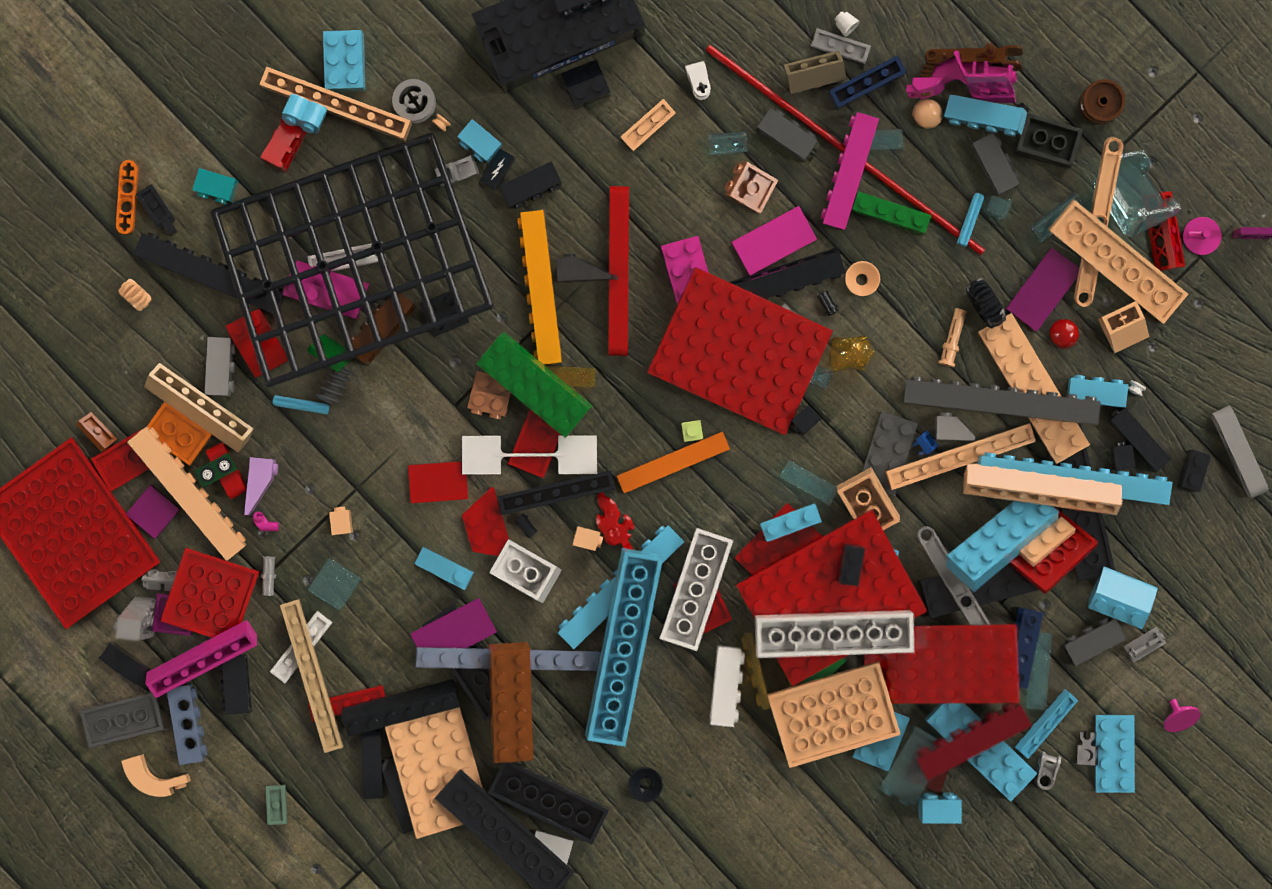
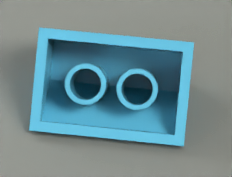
M1103 567L1088 597V608L1143 629L1150 615L1158 588Z

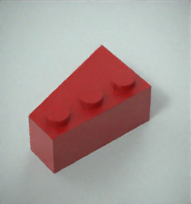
M281 118V124L274 131L269 144L260 158L286 173L307 132L300 126L286 124Z

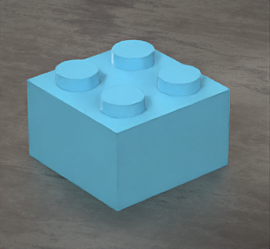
M924 792L923 796H918V819L922 823H962V800L952 792H943V796H937L934 792Z

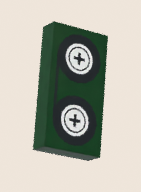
M228 452L196 469L195 473L203 488L237 471L238 468Z

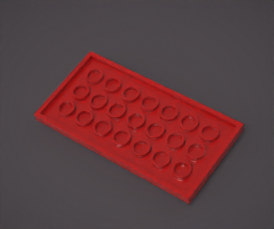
M1017 624L913 626L914 652L864 654V665L879 661L891 704L1020 703Z

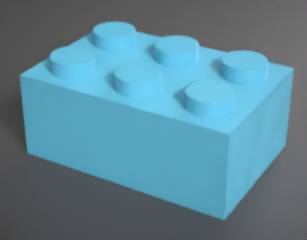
M362 30L323 31L325 89L333 92L366 91L364 34Z

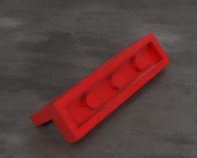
M1160 192L1142 197L1155 267L1160 271L1186 267L1172 192ZM1154 198L1157 199L1158 204L1155 211L1150 207L1149 202L1150 199ZM1156 217L1161 220L1159 229L1154 227L1153 221ZM1159 236L1164 238L1165 243L1162 248L1157 245ZM1164 254L1168 258L1169 265L1161 267L1160 259Z

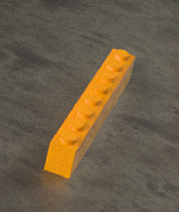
M544 211L521 212V218L517 219L518 228L523 230V237H520L521 248H525V256H522L523 267H527L528 272L527 275H524L525 285L530 288V293L527 294L528 305H532L529 319L530 324H534L535 330L531 332L532 343H536L537 350L533 351L534 357L543 365L561 364L562 357Z

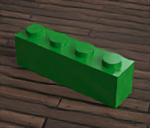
M859 191L856 194L851 209L852 213L922 236L926 233L931 218L929 214Z

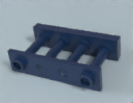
M1018 607L1014 624H1017L1019 687L1028 689L1043 612Z

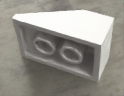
M508 539L489 573L543 603L562 570Z

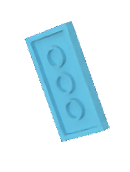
M1095 715V732H1097L1095 746H1099L1098 765L1095 766V792L1135 793L1134 715Z

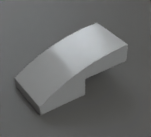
M471 155L445 165L452 184L480 174L475 159ZM434 169L437 177L441 176L439 169Z

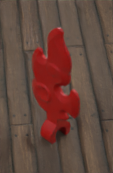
M603 492L598 493V505L604 512V515L600 516L597 514L596 523L604 534L605 541L612 546L622 544L623 548L633 550L628 541L631 537L628 530H634L631 518L628 515H624V522L618 524L621 514L616 503L605 496Z

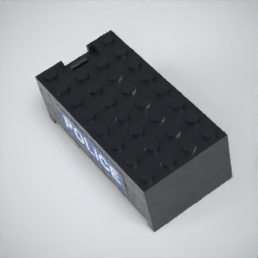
M503 0L472 13V17L505 94L510 92L511 89L630 39L645 35V24L635 0H611L603 4L597 2L593 4L592 8L575 10L573 15L567 17L559 16L553 0ZM500 37L506 48V52H502L500 45L497 41V39ZM493 40L495 41V44L500 53L496 56L490 44V42Z

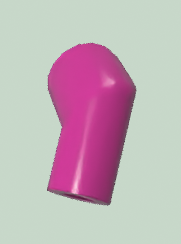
M259 511L253 514V522L259 530H279V522H269L263 513Z

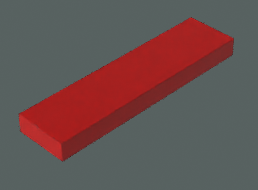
M383 685L329 699L334 716L342 715V708L386 696ZM308 703L311 720L315 722L310 703Z

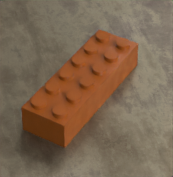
M528 642L489 644L491 738L494 763L533 760L530 647Z

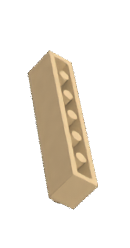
M159 363L148 375L144 386L147 390L239 453L249 441L254 428Z

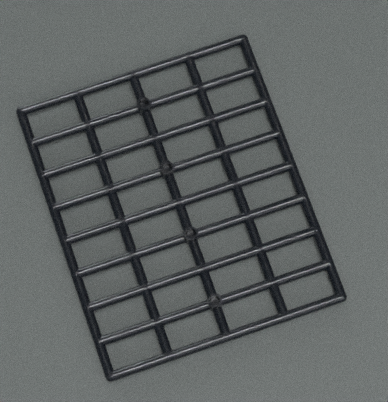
M433 133L394 145L211 211L266 387L284 383L488 311L494 307ZM429 142L441 176L421 183L409 148ZM402 151L413 186L393 192L382 158ZM375 161L386 195L366 202L355 167ZM348 170L359 205L339 211L328 177ZM321 180L332 214L312 221L301 186ZM443 183L455 218L436 224L423 190ZM294 189L305 224L285 230L274 196ZM416 193L427 225L425 229L408 234L396 200ZM267 199L277 234L258 240L247 205ZM389 202L401 237L381 243L369 209ZM240 209L250 243L230 250L220 215ZM362 212L372 245L371 248L353 254L342 219ZM335 221L346 256L327 263L324 259L315 228ZM458 225L470 260L450 267L439 234L440 231ZM307 231L318 263L316 267L299 273L288 238ZM429 235L433 240L442 270L422 277L411 241ZM280 241L291 276L272 282L260 247ZM404 245L415 280L395 287L384 254L386 250ZM253 250L263 282L260 287L244 292L233 257ZM375 255L377 256L387 290L367 296L356 261ZM349 264L360 299L340 306L330 272L332 269ZM473 268L485 303L464 310L453 274ZM321 274L333 309L312 315L301 280ZM446 278L457 313L437 320L425 284ZM294 283L305 319L285 325L275 293L276 289ZM418 287L430 323L409 330L398 294ZM266 293L278 328L257 335L247 299ZM390 297L402 333L382 339L370 304ZM363 306L374 342L354 349L343 313ZM335 316L347 352L327 359L315 323ZM308 326L319 362L299 369L288 333ZM280 336L291 372L271 378L260 342Z

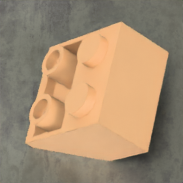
M1137 301L1098 319L1114 353L1149 337L1145 317Z

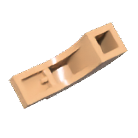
M144 754L122 760L124 772L132 785L141 792L151 796H170L174 794L173 786L175 790L186 787V783L191 781L189 773L170 779H160L154 776L147 767Z

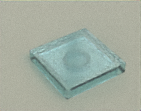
M328 558L308 590L341 611L362 578L331 558Z

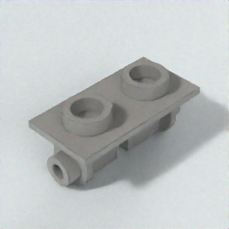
M154 569L149 570L142 577L143 587L151 590H161V584H164V591H170L176 571L159 572Z
M1157 627L1123 647L1134 663L1163 646L1166 642L1162 632H1159Z

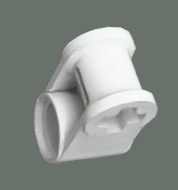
M704 61L685 66L695 98L698 100L707 99L711 88ZM700 86L705 89V93L698 91Z

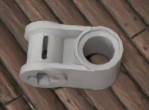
M1044 751L1041 752L1036 770L1037 775L1034 777V783L1038 788L1048 790L1053 787L1061 764V756L1054 757L1047 755ZM1046 775L1049 779L1048 784L1042 786L1040 778Z

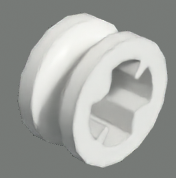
M1131 380V386L1128 387V391L1142 397V391H1145L1146 387Z

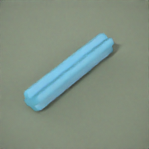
M980 193L973 195L958 237L957 244L962 247L968 245L983 203L984 195Z
M277 395L273 398L274 406L328 414L330 409L329 404Z

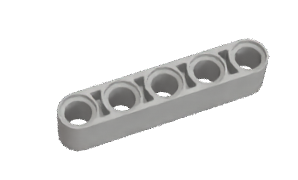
M1227 406L1211 413L1214 425L1247 496L1252 499L1269 491L1265 478L1233 409Z

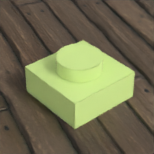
M701 420L681 423L684 442L703 439Z

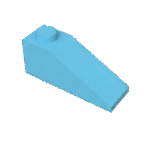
M422 547L415 562V565L464 590L467 589L474 574L473 571L425 547Z

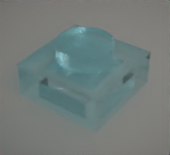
M817 365L810 383L826 389L834 372Z

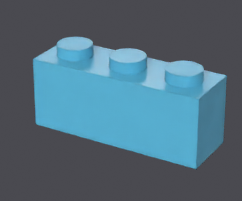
M1074 375L1073 378L1068 379L1066 394L1078 395L1077 399H1085V396L1097 397V401H1101L1100 406L1126 408L1128 384H1123V380L1112 379L1111 382H1104V378L1093 377L1092 380H1086L1085 376Z
M811 504L762 522L760 527L766 542L822 521L816 505Z

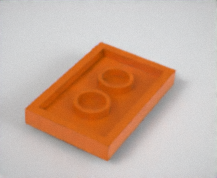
M165 401L147 425L149 429H155L159 434V441L162 444L165 442L172 450V454L189 466L192 465L212 436L211 433Z

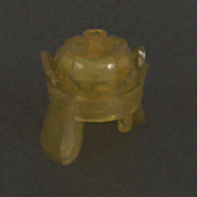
M853 336L845 339L834 337L832 339L831 365L834 373L848 368L866 371V368L863 367L874 356V350L870 349V342L866 340L867 336Z

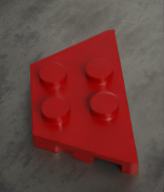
M492 487L462 514L472 551L499 556L509 536L495 489Z

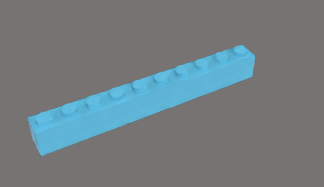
M984 452V456L979 455L978 464L981 466L999 467L1009 470L1016 469L1023 472H1036L1038 474L1056 475L1066 478L1073 477L1080 480H1094L1095 482L1114 483L1122 485V499L1170 504L1173 482L1167 481V477L1155 476V479H1149L1147 474L1137 473L1136 477L1129 476V472L1117 471V474H1112L1110 469L1099 468L1098 471H1091V467L1082 465L1079 466V469L1072 468V464L1060 463V466H1054L1052 461L1041 460V464L1034 463V459L1022 458V461H1017L1015 456L1003 455V458H996V454Z

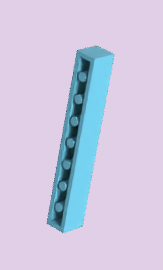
M662 525L655 532L657 536L652 541L648 539L641 547L643 548L642 552L659 554L663 558V563L684 541L669 525L666 528ZM617 570L613 573L615 577L611 581L607 579L600 586L602 590L597 595L593 592L586 599L588 603L583 608L579 606L572 613L574 617L570 621L566 619L558 626L561 629L558 634L573 649L608 617Z

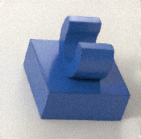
M928 430L922 433L912 445L913 447L917 445L922 447V451L918 453L919 455L929 454L939 446Z

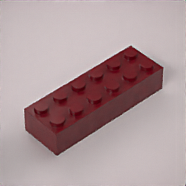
M1005 703L1001 706V710L997 712L995 710L990 711L984 715V719L980 721L977 719L967 724V728L963 730L960 728L950 733V737L946 739L941 737L933 742V746L929 748L924 746L915 751L916 755L913 758L923 777L930 780L1031 727L1032 724L1022 705L1018 703Z

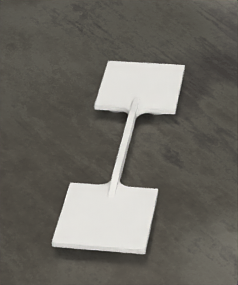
M597 435L567 436L566 438L558 436V451L556 453L513 454L502 452L501 436H462V474H501V460L506 456H554L558 459V474H597Z

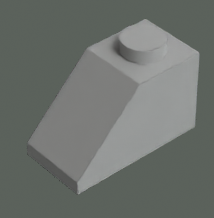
M940 413V416L935 417L934 440L975 441V436L957 417H952V413Z

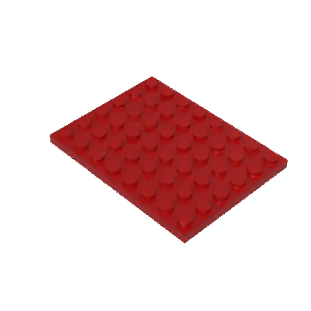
M694 267L647 373L786 435L792 422L791 420L794 418L833 330Z
M73 437L0 488V537L65 629H69L139 579L147 571L161 563L158 556L133 521L128 517L114 494L109 491L105 482Z
M872 510L867 511L736 584L754 619L756 615L910 610L913 613L914 619L927 612ZM843 543L861 545L865 548L859 587L839 584L837 582ZM849 654L776 658L790 684L794 686Z

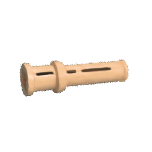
M955 308L946 343L942 345L943 353L941 360H938V364L955 367L956 352H959V346L957 345L967 311Z

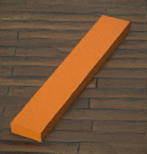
M720 432L622 473L617 478L623 492L627 493L725 452L730 448L724 433Z

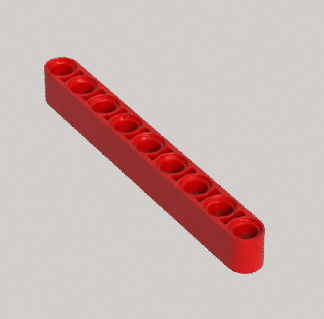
M610 186L609 272L617 275L618 280H609V356H628L629 186Z

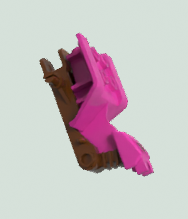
M989 42L986 43L985 48L930 49L925 53L926 63L922 66L923 70L921 69L922 74H920V78H913L912 85H907L906 93L909 98H920L922 100L940 94L945 88L944 84L953 80H960L967 84L972 99L993 103H1016L1013 83L1017 81L1016 71L1022 70V64L1020 61H1008V57L1023 55V49L1019 45L996 48L991 42L990 44Z

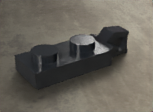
M153 184L136 194L157 227L161 230L165 228L171 236L178 232L172 224L176 221L173 214Z

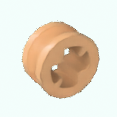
M437 114V118L433 119L432 122L445 132L446 127L451 124L441 115Z

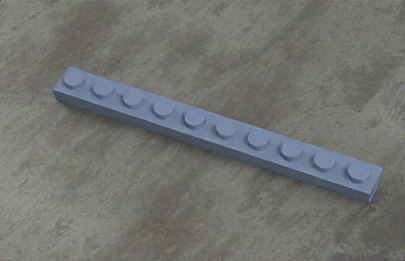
M416 647L415 667L489 669V649ZM530 650L531 670L597 671L601 651Z

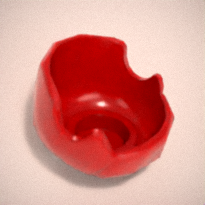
M1069 319L1057 320L1049 330L1051 341L1059 349H1070L1076 345L1079 339L1078 327Z

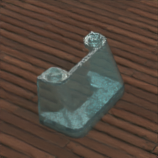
M1143 150L1122 154L1110 212L1123 233L1128 237L1137 235L1176 216L1181 209L1178 202L1172 197L1166 198L1163 201L1147 176L1151 162ZM1098 172L1094 177V186H1096Z

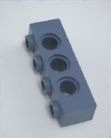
M193 684L178 686L167 692L179 765L201 762L207 756V747L202 742V737H204L203 726L199 725L198 718H201L199 706L196 707L195 699L198 698L197 690L193 688ZM182 700H186L189 703L187 710L181 708L180 702ZM185 719L191 720V729L184 727L183 722ZM188 738L195 740L194 748L188 747Z

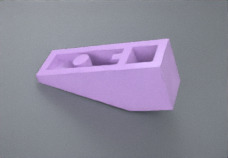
M250 457L244 515H251L274 480V475L278 474L276 460Z

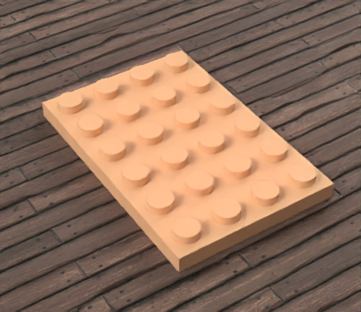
M879 661L767 694L789 768L901 735Z
M460 707L386 726L385 731L416 839L464 825L434 798L459 769L463 770L483 789Z

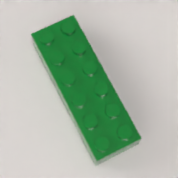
M505 332L497 337L476 363L564 438L570 435L593 407V405Z

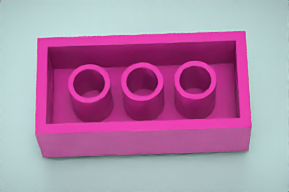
M698 236L661 246L676 304H678L694 267L708 272Z

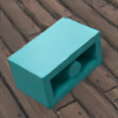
M199 168L192 190L197 193L196 196L208 199V196L215 198V202L226 205V202L232 203L239 181L235 178Z

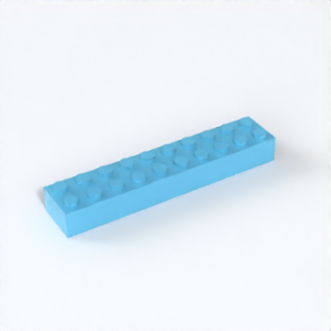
M625 548L621 549L586 725L585 737L588 741L619 746L626 745L663 560L659 554Z

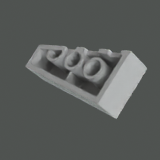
M135 596L118 617V621L114 623L113 632L116 633V638L143 640L154 637L152 630L156 598Z

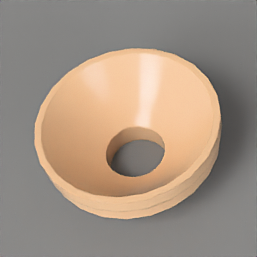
M856 262L846 272V286L855 295L868 296L876 291L879 286V271L869 262ZM859 274H864L867 277L865 285H859L856 282V277Z

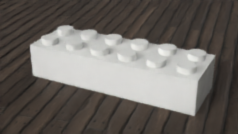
M698 528L695 529L660 639L697 651L733 540Z

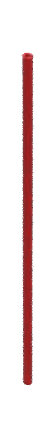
M709 45L706 48V52L842 153H845L846 146L713 46ZM866 161L864 167L866 171L917 209L931 215L932 220L956 238L959 237L961 232L959 229ZM971 238L969 239L967 246L979 255H982L985 249Z

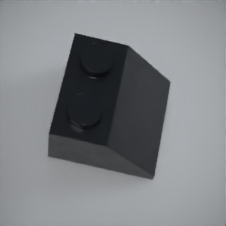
M597 60L561 74L575 110L611 96Z

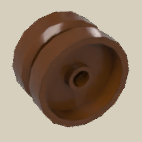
M1108 79L1097 80L1091 83L1081 94L1079 100V110L1082 116L1089 123L1095 125H1105L1119 116L1125 106V94L1122 88L1116 82Z

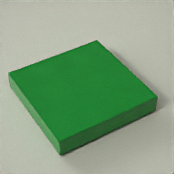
M323 334L320 336L327 359L347 352L346 348L327 335ZM312 343L307 352L318 359L314 344ZM353 358L329 367L339 373Z

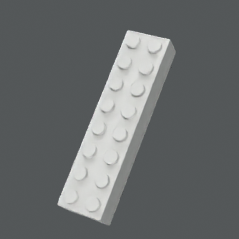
M910 610L756 615V655L759 658L914 652L913 613Z

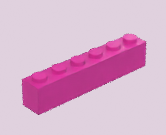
M858 112L856 116L852 115L849 124L852 130L850 135L846 134L843 143L846 146L845 153H840L838 164H841L839 172H834L832 182L835 183L834 189H829L826 198L830 202L828 208H823L820 218L824 220L823 224L845 230L877 128L878 118Z
M248 620L146 672V685L155 698L257 646V634Z

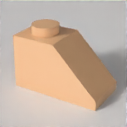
M578 526L573 545L596 551L597 547L601 548L603 537L600 536L601 532Z

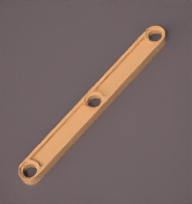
M1110 137L1104 142L1090 211L1094 217H1101L1103 224L1107 227L1123 151L1122 141L1115 137ZM1112 141H1117V150L1111 152L1109 144ZM1082 257L1074 300L1078 305L1086 307L1093 301L1099 271ZM1086 292L1088 299L1086 302L1081 303L1079 295Z

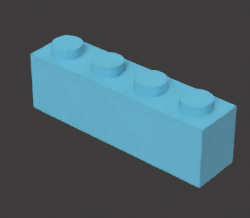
M950 94L944 117L952 125L960 126L962 123L967 124V127L972 129L982 127L986 128L985 130L988 132L997 133L998 130L1003 131L1005 135L1015 136L1016 134L1022 135L1027 112L1024 108Z

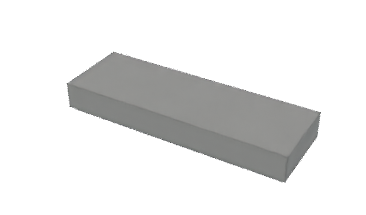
M818 28L811 44V48L826 53L840 51L842 58L863 65L866 63L871 48L870 45Z

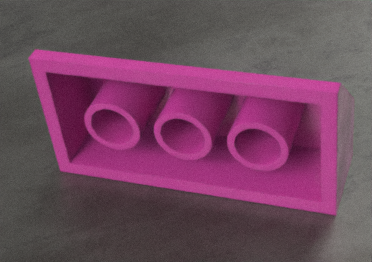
M298 260L296 261L299 273L316 267L314 265L311 267L309 264ZM330 272L340 306L360 299L353 278ZM321 274L301 280L310 305L325 310L333 309ZM363 282L367 293L370 284ZM294 283L285 286L282 295L299 301ZM362 307L345 312L343 316L358 320Z

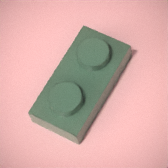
M286 785L266 786L267 825L288 823Z

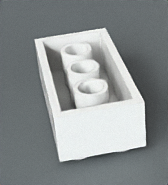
M717 645L710 725L734 727V722L738 723L739 711L736 709V703H740L741 692L737 689L738 684H742L743 672L739 670L740 664L744 665L745 653L741 652L742 649L740 647Z

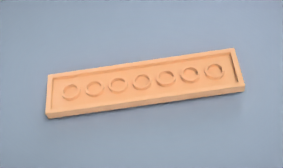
M1075 200L1071 201L1048 229L1163 324L1188 295L1187 292Z
M1012 313L1008 314L1006 321L998 327L991 329L987 326L978 332L1011 388H1018L1019 392L1027 393V390L1039 391L1038 394L1046 395V392L1058 393V397H1061ZM1029 418L1055 464L1060 463L1090 445L1077 423Z

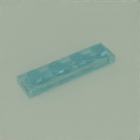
M1039 632L1027 689L1026 708L1046 710L1052 633Z

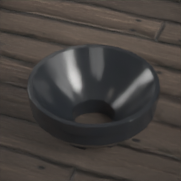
M641 767L636 769L629 777L628 789L636 800L651 802L661 794L663 780L655 769ZM641 779H650L651 786L648 789L641 788Z

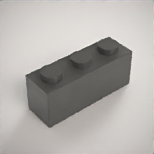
M770 108L757 127V131L802 162L805 161L817 143L816 136L808 130L806 132L801 130L797 122L792 119L790 121L785 119L784 114L778 109L772 110Z
M992 133L974 142L970 147L997 197L1017 187L1020 178L1016 170H1012L1009 165L1011 160L1007 153H1003L1001 140Z
M1106 617L1099 621L1098 626L1094 628L1089 626L1083 629V634L1077 637L1072 635L1066 638V643L1062 644V647L1071 664L1077 666L1126 640V637L1117 620Z

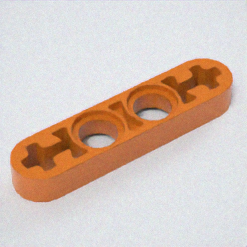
M131 160L123 161L119 170L116 229L123 235H129L135 229L139 169L137 164ZM130 164L134 168L133 171H130V177L134 178V180H123L124 177L128 178V172L124 169ZM131 183L133 190L130 193H125L123 191L124 184ZM124 202L131 203L132 208L129 212H123L122 204ZM121 215L131 216V219L127 218V224L130 225V228H126V231L121 228V224L125 223V218L121 217Z

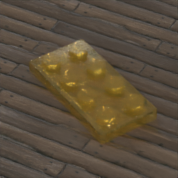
M751 631L744 632L741 642L743 649L748 650L749 656H745L748 668H752L753 674L750 675L753 688L757 687L758 693L754 694L756 703L763 710L770 709L759 659L756 655L753 634Z

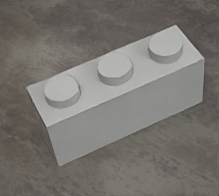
M208 337L205 395L231 397V392H234V381L231 380L232 373H235V362L232 361L233 354H236V345L233 343L232 338Z

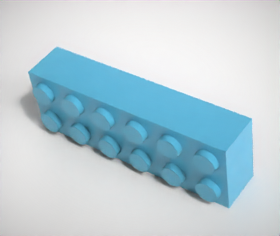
M1013 501L948 554L946 567L974 592L1020 554L1021 549L1057 521L1059 511L1053 506Z
M939 703L925 718L944 739L950 737V733L960 728L963 730L967 728L969 722L976 719L978 721L981 720L964 703ZM1004 741L967 760L1009 801H1012L1037 775Z

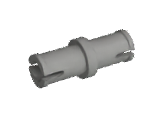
M263 556V573L261 578H263L262 595L265 596L274 595V578H276V574H274V556Z

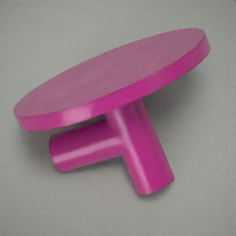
M1197 217L1185 226L1183 242L1192 253L1207 255L1215 251L1219 246L1221 230L1212 219Z
M1173 699L1169 703L1174 712L1165 719L1163 726L1168 732L1185 730L1199 720L1201 713L1196 707H1180L1177 700Z

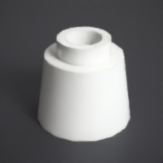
M843 11L835 18V25L845 37L853 32L860 22L848 12L844 13Z

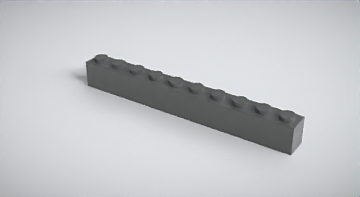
M911 377V380H906L904 403L1098 425L1101 401H1097V397L1085 396V399H1077L1078 395L1066 394V397H1058V393L1046 392V395L1038 394L1039 391L1027 390V393L1019 392L1018 388L1008 387L1007 391L999 390L1000 386L988 385L987 389L980 388L981 384L969 383V386H961V382L957 381L943 384L942 380L930 379V382H925L921 377Z

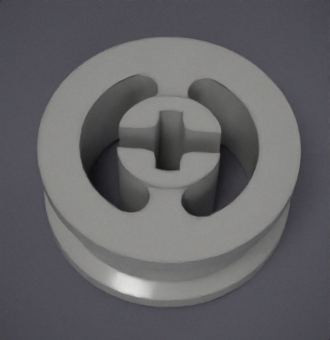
M409 79L396 87L392 96V104L398 116L410 120L412 124H418L432 116L436 107V98L428 84L418 79ZM411 89L421 90L419 93L416 91L410 92L421 108H423L424 99L427 98L425 109L417 114L407 113L409 110L418 111L408 95L405 96V103L401 104L403 95Z

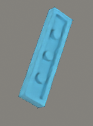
M1064 689L1051 706L1045 710L1039 720L1032 725L1027 734L1020 739L1015 748L1029 759L1078 700Z

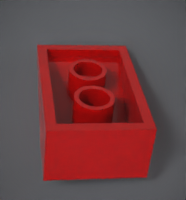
M259 308L251 312L257 335L273 330L262 309ZM244 317L227 325L226 328L254 377L257 378L262 373ZM278 337L260 342L269 371L288 361L286 352Z

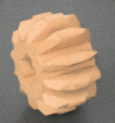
M132 279L124 282L118 290L119 294L137 311H142L151 301V296Z

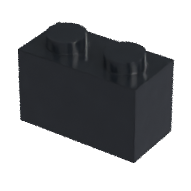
M1188 450L1177 487L1193 492H1201L1211 455L1196 450Z
M843 543L837 576L839 584L859 587L865 553L863 546Z

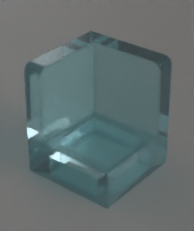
M992 195L985 214L1004 220L1012 200H1005Z

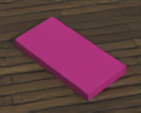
M798 206L731 243L749 275H752L816 241L817 238Z

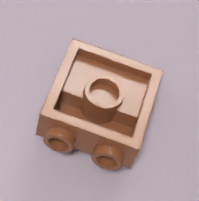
M742 161L741 164L738 163L733 170L735 175L732 181L729 180L726 183L724 195L761 214L778 180L749 162Z
M476 371L468 409H471L473 414L482 415L483 412L490 413L491 418L501 420V416L506 417L511 393L489 374Z

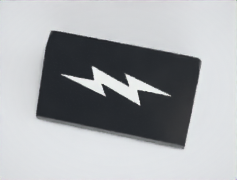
M499 149L480 182L496 191L515 162L516 157Z

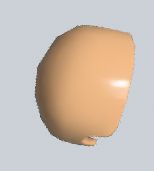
M923 99L914 105L912 115L918 125L929 129L936 127L941 122L943 111L936 101Z

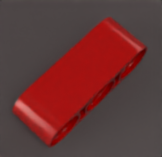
M223 442L206 450L210 462L229 452ZM239 470L220 479L230 499L247 492V485Z

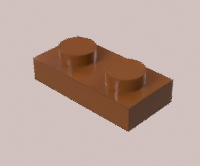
M92 412L80 419L76 424L101 452L108 449L118 440Z

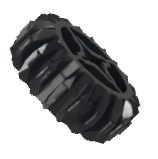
M979 278L966 286V293L970 302L986 326L992 329L1006 321V314L999 299L985 280Z

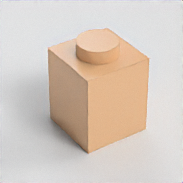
M336 507L334 512H329L332 535L353 533L350 510H345V507Z

